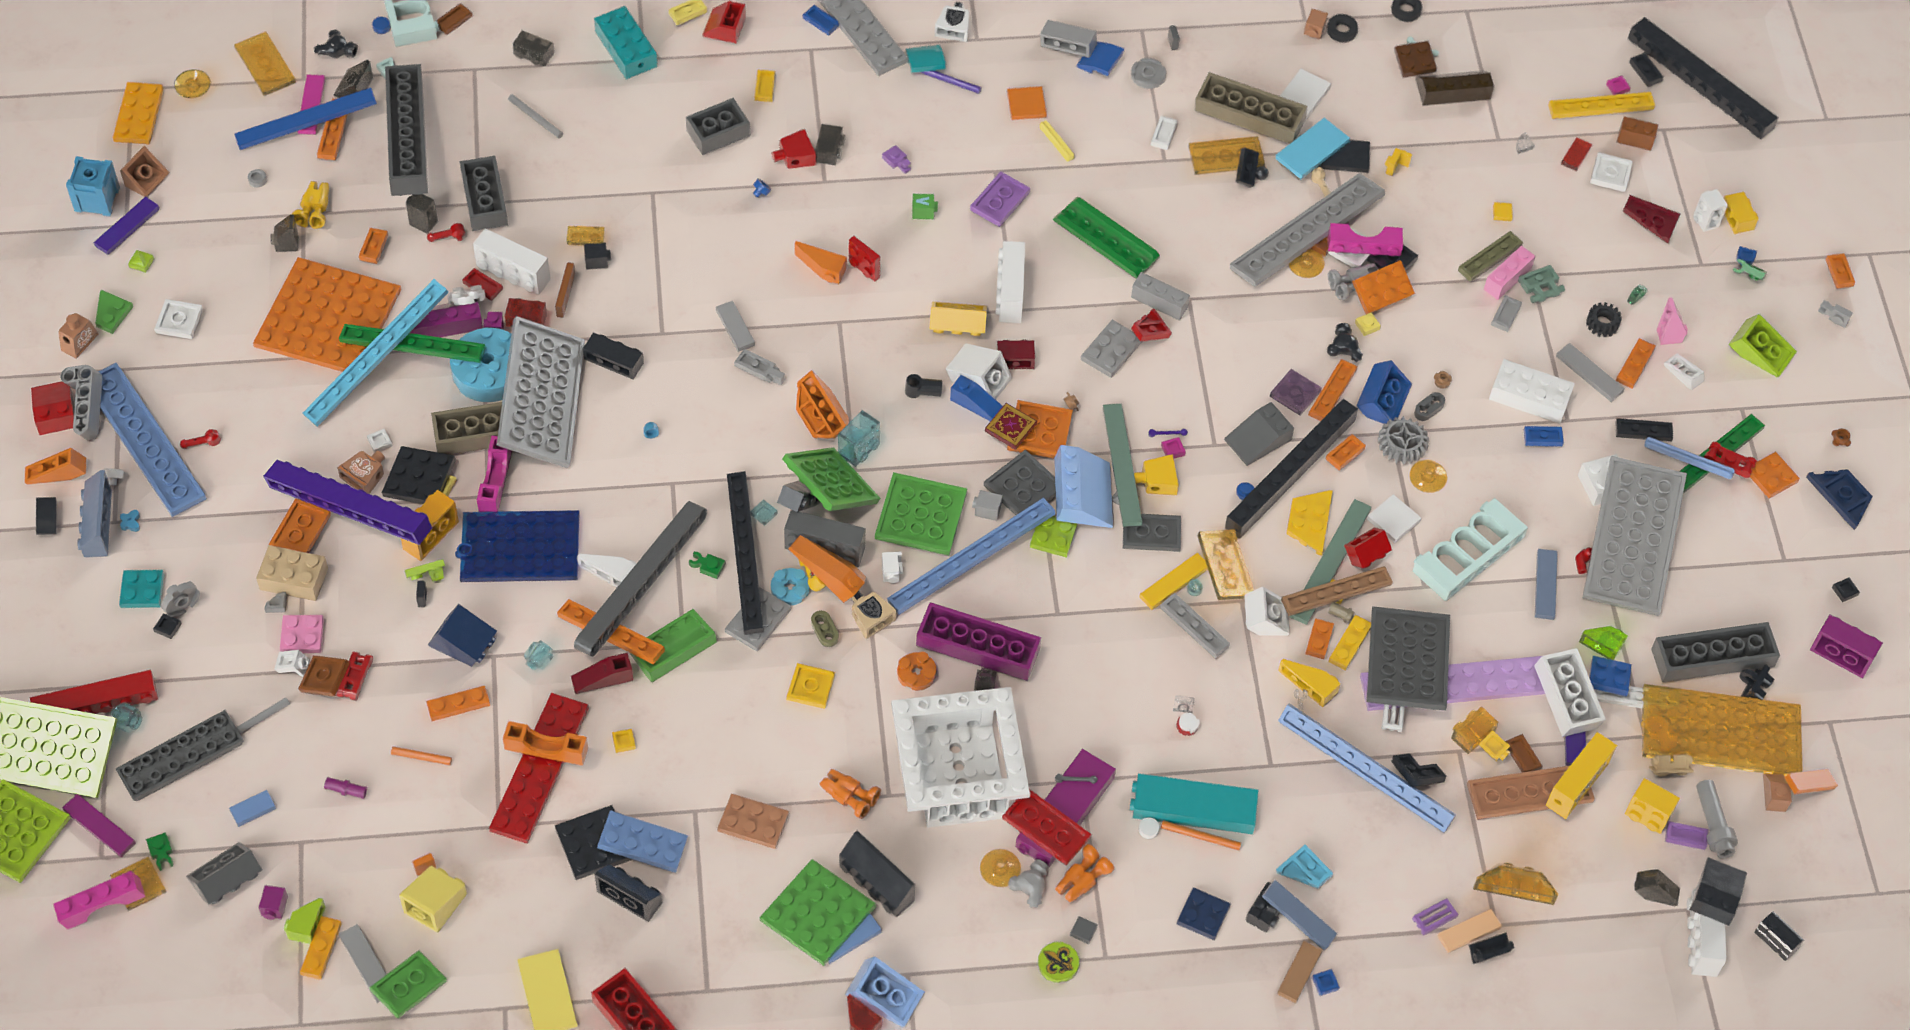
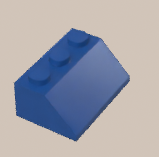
M1392 360L1375 363L1356 406L1366 418L1387 424L1389 419L1393 421L1395 417H1399L1412 383Z

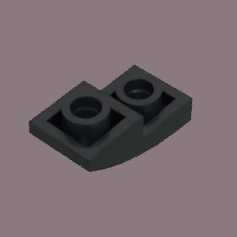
M36 497V535H55L57 517L56 497Z

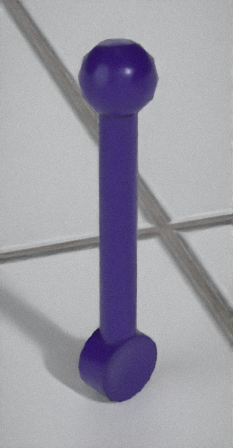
M1150 429L1148 435L1149 437L1171 434L1186 436L1188 431L1186 429L1181 431H1155Z

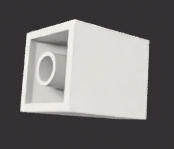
M966 343L946 368L952 383H955L958 377L962 375L976 382L995 400L1012 379L1001 351Z

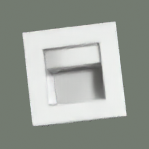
M901 552L882 553L883 582H899V574H903Z

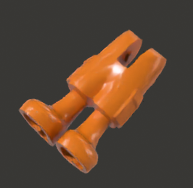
M834 769L827 773L828 778L825 777L820 782V786L825 792L832 795L843 806L849 804L854 809L855 816L863 819L869 813L870 807H874L881 794V789L878 786L864 790L860 788L861 782L852 776L844 775ZM852 796H857V797H859V798L862 799V800H861V801H858L857 799H855V798L852 797Z
M1086 844L1082 849L1084 856L1080 864H1073L1055 888L1062 895L1074 885L1065 896V899L1070 903L1078 899L1083 893L1088 892L1096 884L1095 879L1097 877L1111 874L1114 870L1111 861L1106 857L1099 859L1098 851L1090 844ZM1096 863V866L1093 868L1091 872H1085L1088 868H1090L1092 865Z

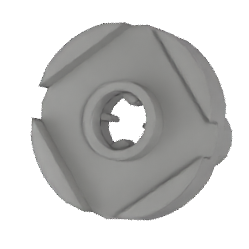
M191 581L178 586L172 585L167 589L168 594L164 597L160 607L170 617L180 616L187 612L185 609L189 605L193 607L197 603L200 592Z

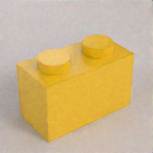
M1744 191L1724 196L1723 199L1728 205L1724 215L1733 233L1738 234L1754 230L1758 222V214L1754 212L1751 201L1747 198Z

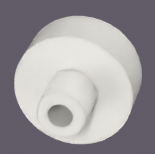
M104 469L107 477H109L110 485H117V478H123L124 470Z

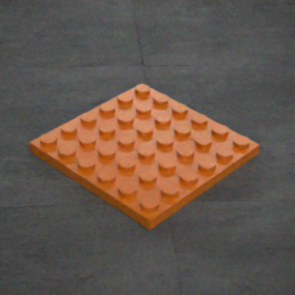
M297 257L253 341V345L259 349L343 372L368 347L341 343L339 336L344 324L382 329L401 291V286Z

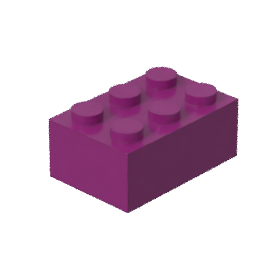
M1829 614L1810 651L1863 679L1883 642L1874 636L1862 632L1859 628L1849 625L1840 618Z

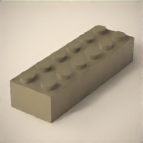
M1211 72L1208 73L1195 98V111L1289 144L1296 140L1307 115V105Z

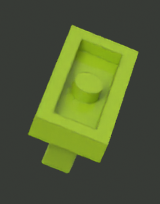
M443 559L406 569L405 575L406 578L411 577V580L423 578L422 574L428 571L432 582L444 579L443 567L445 564Z

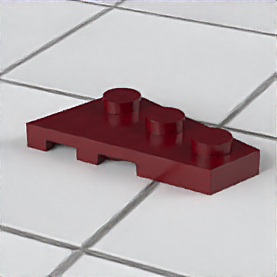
M1629 195L1623 209L1625 214L1666 243H1669L1680 217L1678 212Z

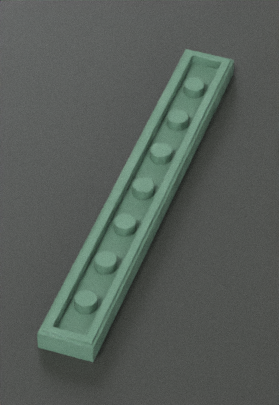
M1122 403L1103 405V414L1122 526H1142Z
M1354 499L1304 590L1329 583L1333 579L1347 554L1344 545L1356 538L1371 511V506ZM1316 608L1289 617L1307 625Z

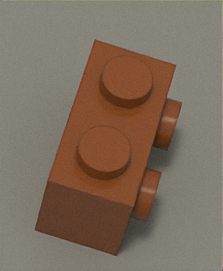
M1624 116L1616 143L1651 151L1659 124Z

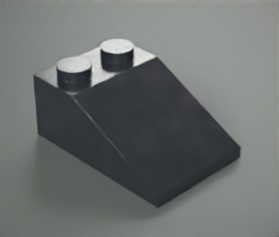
M1708 857L1689 910L1729 926L1736 914L1747 872Z

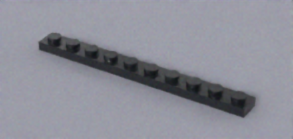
M746 471L727 474L744 635L764 632Z

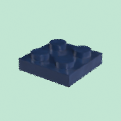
M1193 887L1177 920V925L1215 940L1231 903Z

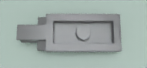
M746 349L742 351L734 362V366L765 381H773L779 385H782L785 381V373L779 371L775 363Z

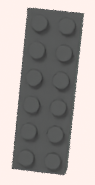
M1769 622L1656 637L1651 648L1662 683L1741 672L1744 669L1757 670L1762 669L1764 665L1771 668L1775 667L1780 657Z

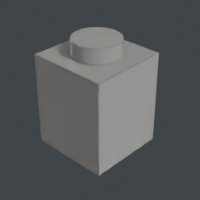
M980 490L979 496L974 497L972 508H975V516L997 521L1002 506V495Z

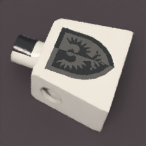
M955 2L954 6L947 5L944 7L935 24V37L967 42L969 10L964 9L963 3Z

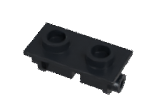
M1507 932L1469 944L1472 963L1483 962L1484 960L1511 952L1514 949V944L1512 941H1508Z

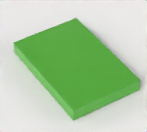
M417 951L370 987V991L398 1019L446 983L447 978L420 951Z

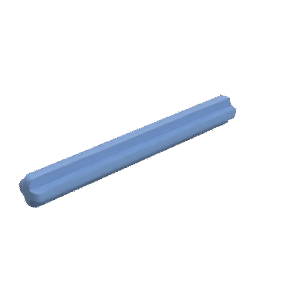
M1648 437L1645 441L1644 446L1646 448L1724 478L1732 479L1735 470L1733 468L1652 437Z

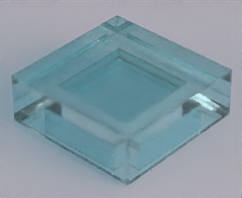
M764 499L750 511L751 516L764 526L778 514L777 510Z

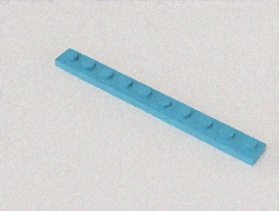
M433 279L302 414L318 427L449 293L448 290Z

